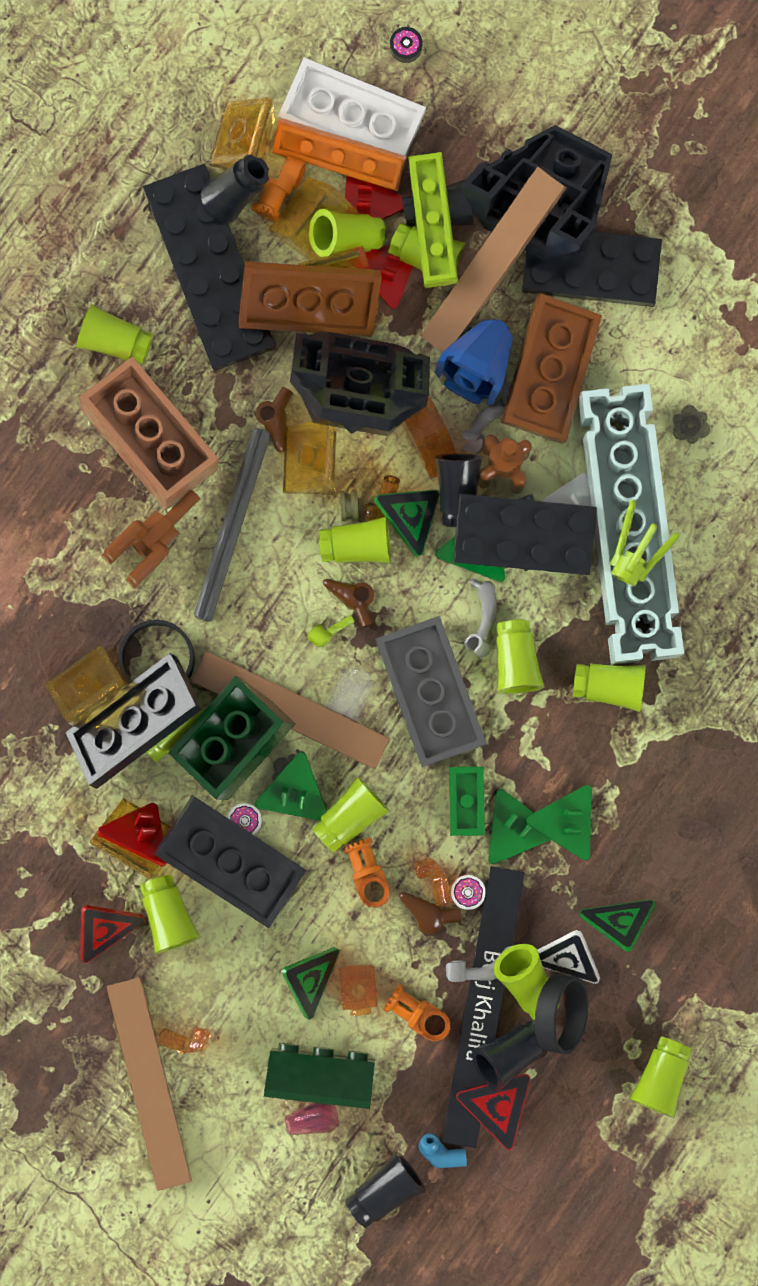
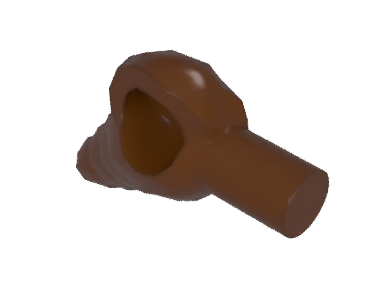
M285 387L280 389L273 402L264 401L260 403L255 413L257 421L264 425L265 429L270 433L275 449L279 453L284 452L286 444L287 414L285 407L294 394Z
M333 579L323 580V585L329 592L337 597L348 609L356 612L361 628L374 624L368 608L375 596L374 590L367 583L348 584Z
M402 892L399 895L400 900L417 921L419 931L423 934L434 935L444 923L461 922L460 908L441 910L436 904L415 897L412 894Z

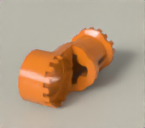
M288 155L287 160L284 161L286 165H282L283 169L280 170L278 180L269 178L268 182L264 185L265 187L258 202L253 203L252 211L259 216L264 214L263 218L266 219L267 217L268 220L277 222L280 218L278 212L285 197L290 196L291 191L296 190L302 180L306 162Z
M372 838L358 841L359 843L355 842L354 845L349 844L343 847V852L348 853L354 870L352 877L362 902L373 908L384 905L389 899L390 889L382 866L377 865L371 848ZM360 851L362 852V855L366 863L365 867L363 866L362 860L359 855ZM371 882H378L384 888V896L378 902H371L365 897V887Z
M402 984L398 985L392 997H390L383 1008L385 1012L392 1011L407 1021L408 1027L431 1041L444 1039L451 1027L450 1019L444 1011L436 1008L426 1000L419 1001L404 991ZM399 1001L413 1009V1011L400 1004ZM431 1015H439L445 1021V1029L438 1035L430 1034L425 1028V1021Z

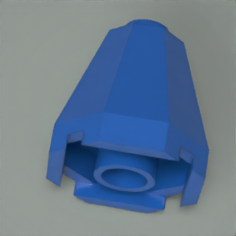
M498 319L481 321L444 350L437 362L434 373L438 378L443 374L447 379L444 383L446 388L472 404H480L482 399H488L486 405H493L504 383L513 338L509 327Z

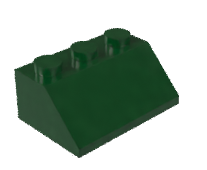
M234 676L168 754L216 800H229L296 723L273 701L240 677Z
M279 1043L278 1048L270 1050L263 1097L370 1109L375 1059H368L369 1053L348 1051L347 1056L334 1055V1049L327 1047H313V1052L299 1051L300 1045L292 1043Z

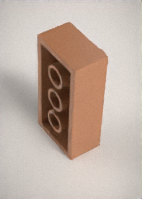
M133 357L129 358L79 397L81 411L165 510L218 470L219 458Z

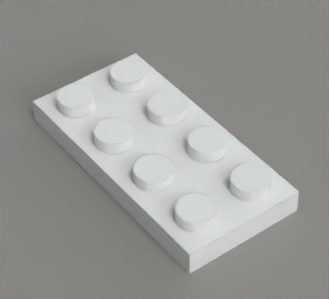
M303 58L278 115V121L281 118L407 156L425 115L426 107Z

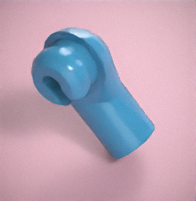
M428 1133L422 1136L419 1142L420 1153L433 1167L451 1168L467 1166L466 1149L448 1150L436 1135Z

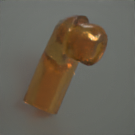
M385 475L379 494L397 493L400 484L399 478L393 475ZM369 502L365 505V520L371 521L385 517L376 504Z
M425 857V860H417L414 863L417 878L424 879L429 877L435 904L442 906L451 903L448 878L437 862L430 857Z
M196 1027L193 1030L192 1037H188L164 1028L158 1036V1044L181 1054L202 1052L210 1046L208 1042L212 1034L207 1029Z

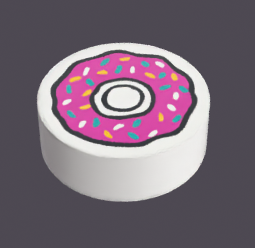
M238 804L228 814V819L253 835L258 833L262 826V815L251 804Z
M464 875L457 878L451 887L453 902L462 909L471 910L477 908L485 898L484 884L480 879L472 875Z

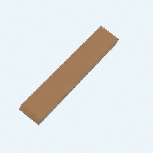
M536 168L458 280V284L454 286L420 335L443 353L445 349L465 334L567 188L541 168Z
M205 651L191 680L192 683L219 695L234 676H238L273 701L296 723L291 730L376 769L390 738Z
M138 977L108 985L106 987L156 1189L160 1191L190 1183L192 1178L142 978Z

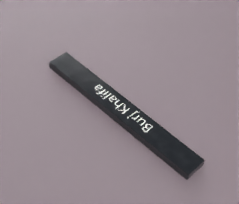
M490 866L472 967L481 968L490 965L506 947L512 946L525 872ZM498 979L492 981L470 980L442 1142L476 1148L480 1122L457 1100L456 1094L459 1091L486 1084L475 1068L471 1053L474 1048L489 1043L496 1038L505 987Z

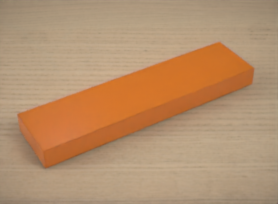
M283 118L278 122L272 153L287 157L290 155L307 164L398 191L401 187L408 158L398 153Z

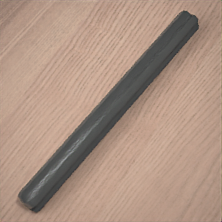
M259 428L252 430L194 612V616L199 620L211 622L270 439V433L266 430Z

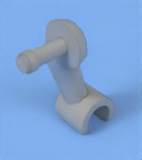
M509 384L502 386L503 398L498 399L493 405L482 410L477 415L469 431H463V438L467 439L463 450L476 454L482 451L485 437L481 432L488 423L503 415L510 390Z
M471 579L470 585L479 590L478 597L482 603V620L477 634L469 635L464 643L469 651L475 650L477 656L486 657L491 650L488 638L493 629L497 614L495 586L491 581H486L482 584L477 579Z
M497 958L490 965L481 968L466 967V961L464 960L449 962L446 965L447 979L451 982L495 980L497 978L494 975L493 968Z

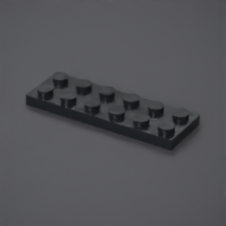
M204 163L143 186L213 372L276 349L270 330L239 328V312L245 265L228 222L214 218L202 203L201 189L207 181L211 180Z

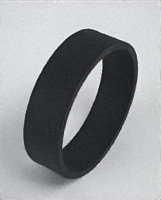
M148 620L134 626L125 635L119 648L118 661L122 675L129 684L132 680L125 667L126 648L130 640L139 631L151 626H166L176 630L184 637L190 654L189 665L185 673L189 680L195 665V652L190 639L178 626L164 620Z
M554 974L545 982L540 992L535 1011V1034L539 1046L545 1051L570 1054L577 1048L582 1039L588 1017V993L584 982L579 977ZM566 988L568 994L567 1018L562 1034L557 1040L555 1028L556 1013L561 995Z

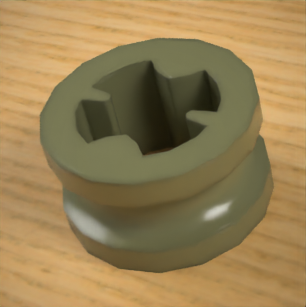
M353 490L351 494L340 491L342 522L346 521L349 517L358 521L357 490Z

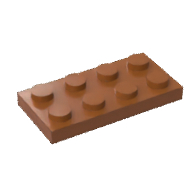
M245 261L239 328L312 333L333 332L345 335L373 336L382 278L380 270Z
M541 293L536 296L500 423L561 444L567 441L602 315Z

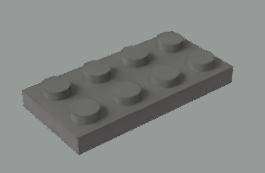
M440 616L375 639L422 768L486 745Z

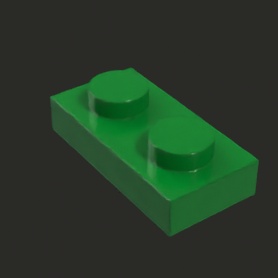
M484 766L449 767L450 836H485Z

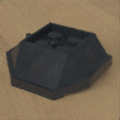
M306 332L296 333L290 383L301 395L313 423L347 429L351 434L360 431L389 436L405 420L427 406L430 382L429 356L421 353L416 355L409 349L397 344L333 332H316L310 335Z

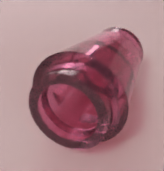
M311 1103L285 1116L286 1127L290 1136L296 1134L331 1133L332 1128L339 1127V1117L335 1105Z

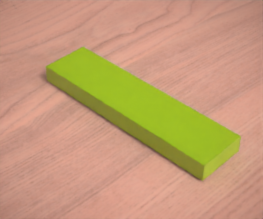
M442 152L410 156L408 158L425 288L458 284Z

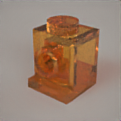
M374 964L339 967L343 1010H350V1016L371 1014V1007H377L378 1005ZM357 984L365 988V994L359 998L352 994V988Z

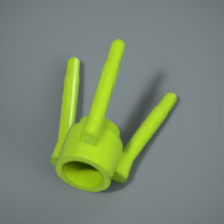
M635 500L629 502L616 552L610 562V565L614 567L611 575L633 587L636 586L638 581L644 582L649 571L679 538V534L674 533L643 567L645 560L641 557L657 529V525L653 523L644 535L635 553L627 551L625 556H623L636 506Z

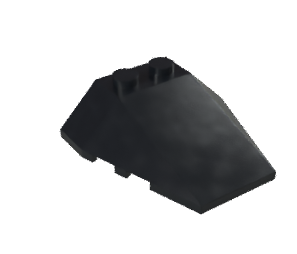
M554 125L527 139L524 142V146L515 151L508 149L501 154L500 159L490 164L486 161L478 165L462 183L461 191L483 228L492 233L536 168H541L567 188L524 250L541 259L576 252L595 230L613 154Z

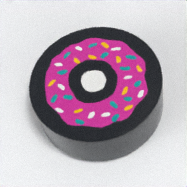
M401 27L394 31L390 38V52L397 61L410 63L421 55L423 41L417 30L411 27Z

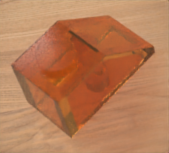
M430 397L428 398L427 406L405 420L402 426L431 480L438 476L435 456L453 454L456 451L448 430Z

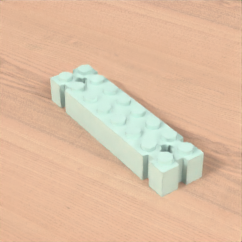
M650 384L622 387L618 396L611 397L609 388L582 391L578 399L581 427L590 426V431H587L583 438L591 506L597 507L594 533L606 625L615 624L616 634H612L608 638L611 665L637 663L643 659V653H651V661L679 658L684 654L681 626L672 627L671 618L679 613L671 548L649 571L644 582L638 581L635 587L611 575L614 567L610 565V562L615 555L625 515L631 500L636 501V506L623 556H625L627 551L635 553L644 535L653 523L657 525V529L641 557L645 560L643 567L669 539L655 424L646 425L645 420L649 418L653 411ZM613 420H618L619 425H624L621 431H617L616 427H611ZM639 618H643L644 624H650L651 628L645 632L646 634L642 633L641 629L636 628V624L640 621Z

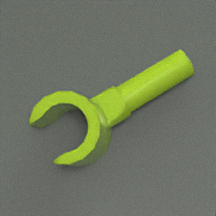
M349 615L327 630L318 623L308 633L307 638L315 646L323 647L333 635L355 621Z

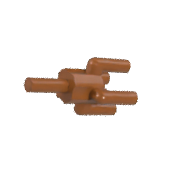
M495 435L486 436L482 451L485 455L489 456L488 465L479 472L478 486L483 489L488 488L491 480L497 476L509 478L512 482L510 486L511 491L515 494L521 493L527 479L520 468L523 461L529 457L532 448L531 443L528 440L516 443L515 440L510 438L503 439L500 442Z
M190 490L165 516L156 510L144 522L140 520L133 521L104 550V553L101 555L102 558L111 565L132 545L145 558L125 579L135 589L169 554L167 546L179 535L174 525L200 500V497L193 490Z

